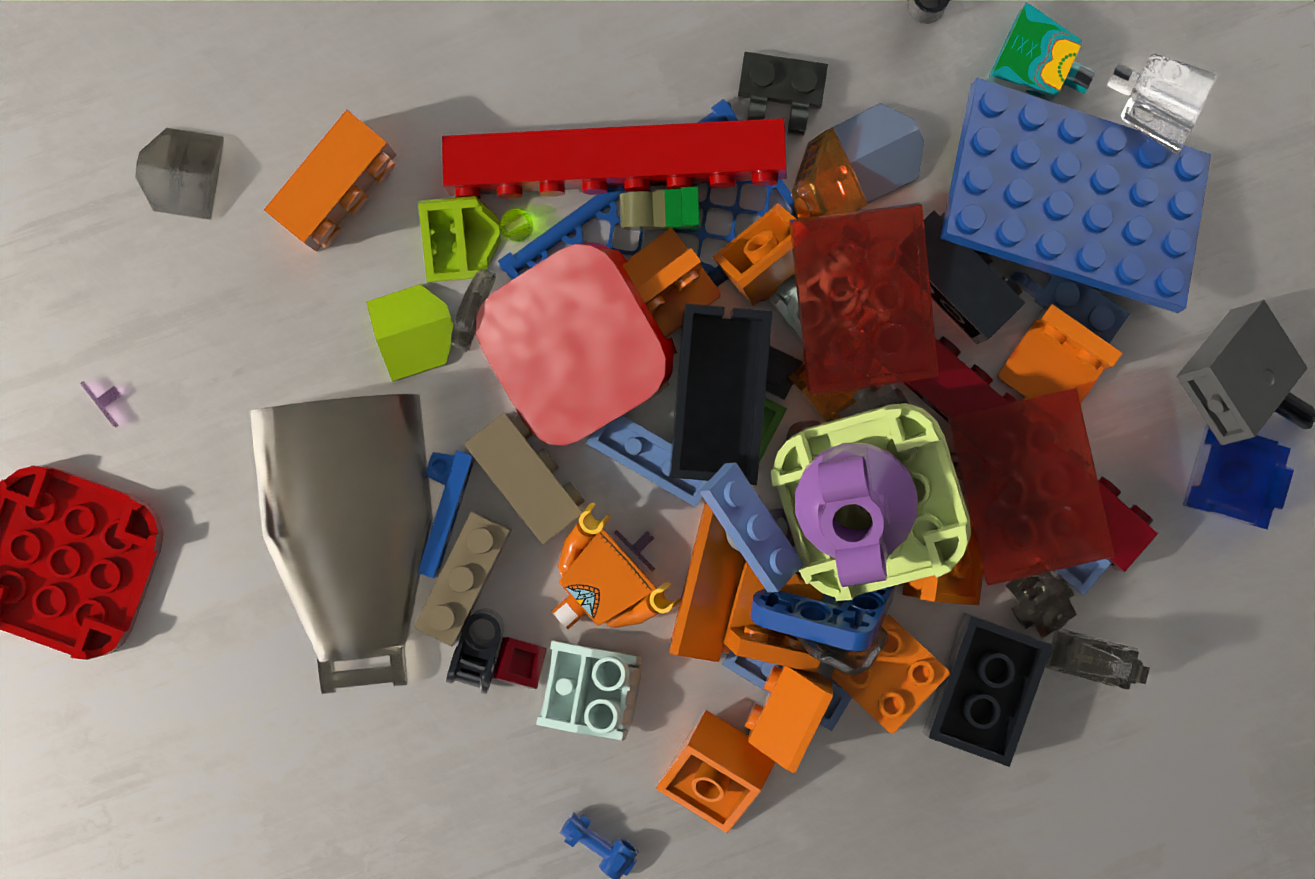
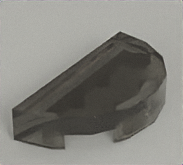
M482 268L472 279L454 321L451 334V345L465 352L470 350L476 333L477 314L482 303L490 296L496 279V273Z

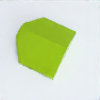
M476 196L419 200L418 208L426 281L484 278L488 266L501 242L498 216Z
M421 284L366 301L375 339L392 382L447 365L455 327L448 305Z

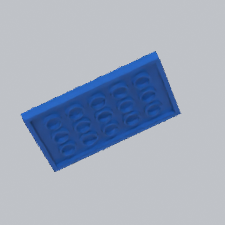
M976 78L970 87L940 239L1165 310L1180 313L1187 306L1211 154Z

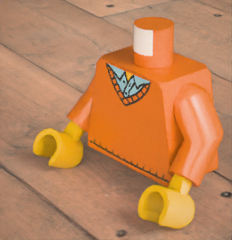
M590 503L580 515L578 523L565 538L557 565L562 577L558 582L569 595L551 610L555 617L567 629H570L585 614L597 626L605 623L611 628L642 624L657 614L667 613L681 602L680 598L672 602L664 596V590L672 584L665 582L656 589L654 583L604 529V526L610 520V515L607 514L603 520L595 519L591 514V510L596 504Z

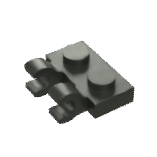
M744 52L738 97L750 98L747 120L765 119L767 101L792 104L787 133L804 136L809 107L819 109L822 107L828 64Z

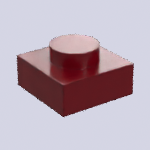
M503 637L493 679L529 689H537L547 648L518 639Z

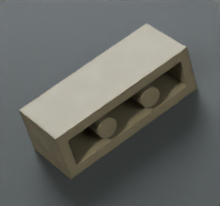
M502 413L465 442L464 445L537 539L544 545L580 517L583 512L580 505L585 500L570 481L563 486L553 472L559 467L544 448L537 452L527 439L533 434L521 418L516 415L511 419L507 413Z
M476 511L470 513L416 621L415 629L449 646H454L457 643L463 626L470 617L512 529Z

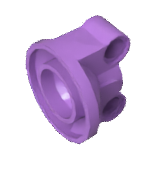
M843 443L822 451L805 467L795 491V515L804 536L819 551L836 559L838 577L842 587L886 581L888 555L907 539L917 518V489L908 468L891 452L870 443ZM857 504L864 507L870 513L873 523L864 529H849L838 524L834 515L842 506Z

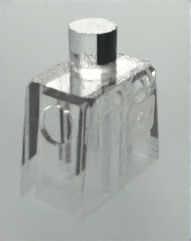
M1152 54L1141 73L1118 63L1107 86L1129 96L1120 115L1124 122L1172 152L1179 154L1198 119L1217 74L1159 54Z

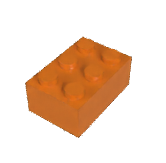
M346 110L264 208V211L316 252L321 246L326 249L341 233L342 229L338 225L347 214L350 213L354 216L365 205L369 198L365 193L375 181L382 183L393 171L396 164L392 160L397 154L385 140L350 111Z

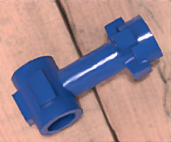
M573 812L559 832L565 837L564 842L574 847L579 841L602 857L603 860L600 862L599 868L610 878L620 879L623 874L627 876L637 862L635 858L639 853L638 849L629 841L620 837L614 844L610 843L588 827L592 819L584 814L580 817Z

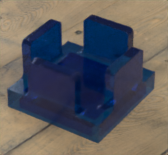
M1205 425L1182 506L1268 530L1273 510H1282L1293 476L1294 469L1286 466L1291 448L1278 445V441L1258 435L1253 438L1221 445L1210 427Z

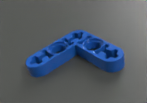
M895 586L857 595L853 600H845L842 607L784 591L767 592L766 589H762L753 595L750 617L755 624L767 629L845 650L864 651L872 646L893 601Z

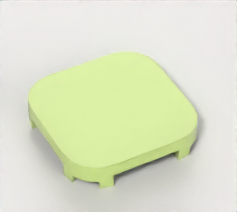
M907 403L891 404L809 427L791 436L777 452L774 466L771 470L772 487L777 486L798 556L804 563L798 570L805 583H810L821 593L835 597L836 601L853 600L855 596L933 575L937 578L951 571L965 554L971 537L969 514L945 436L936 419L923 408ZM843 443H870L891 452L908 468L917 489V518L907 539L888 555L886 581L842 587L838 577L836 559L819 551L803 534L795 515L796 487L805 467L826 449ZM857 504L842 506L834 515L838 524L849 529H864L873 523L870 513L864 507Z

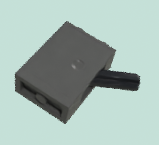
M1264 299L1231 309L1176 376L1221 445L1255 437L1274 412L1302 429L1312 428L1315 422V409L1313 406L1290 393L1308 367Z

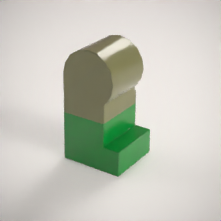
M681 187V189L655 190V192L638 191L619 194L620 226L622 230H699L698 187Z

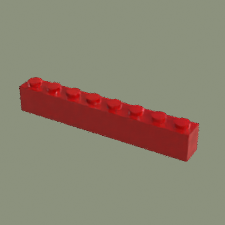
M784 118L442 136L443 187L449 195H455V198L476 196L480 199L481 194L497 193L499 198L515 199L522 197L523 192L539 191L541 196L557 197L565 195V190L582 189L583 194L598 195L607 193V188L624 187L626 192L649 191L651 185H667V189H681V187H693V183H710L712 188H730L735 186V181H752L755 186H772L778 184V179H787Z

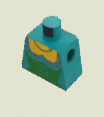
M1025 3L1018 12L986 81L1052 101L1058 95L1063 84L1085 94L1096 71L1074 61L1082 45L1080 38L1031 4Z

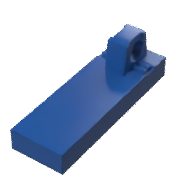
M456 450L455 455L433 452L430 457L425 476L445 485L417 572L431 578H436L439 575L475 462V458L471 454Z

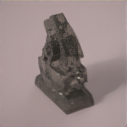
M1058 627L1055 628L1052 640L1053 646L1045 668L1126 690L1130 689L1131 683L1146 684L1150 667L1143 666L1141 660L1137 659L1139 654L1137 648Z

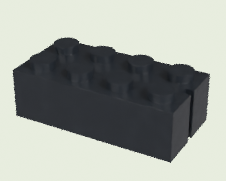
M685 304L669 477L709 481L724 464L737 463L749 483L757 485L773 311L733 308L730 312V319L722 318L725 307Z

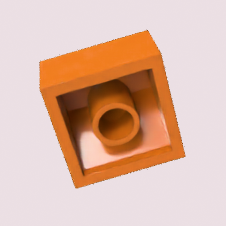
M777 203L712 256V258L739 293L754 306L759 301H765L772 297L778 290V286L791 275L804 271L810 265L811 259L819 253V250L807 227Z
M774 665L763 686V689L769 691L762 706L754 704L744 727L750 729L748 742L787 771L795 774L833 697L832 680L818 673L786 666L779 668Z
M706 710L686 737L655 789L728 833L761 792L775 761L748 742V735Z

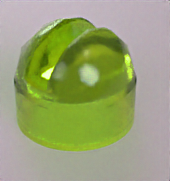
M513 208L502 215L500 230L508 241L521 243L531 237L534 230V222L527 211ZM523 216L525 217L527 223L516 227L510 232L507 231L506 225Z

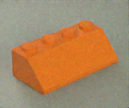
M706 501L669 644V654L719 662L721 653L728 655L730 653V649L723 643V639L737 593L741 572L747 561L740 551L731 547L727 540L725 529Z

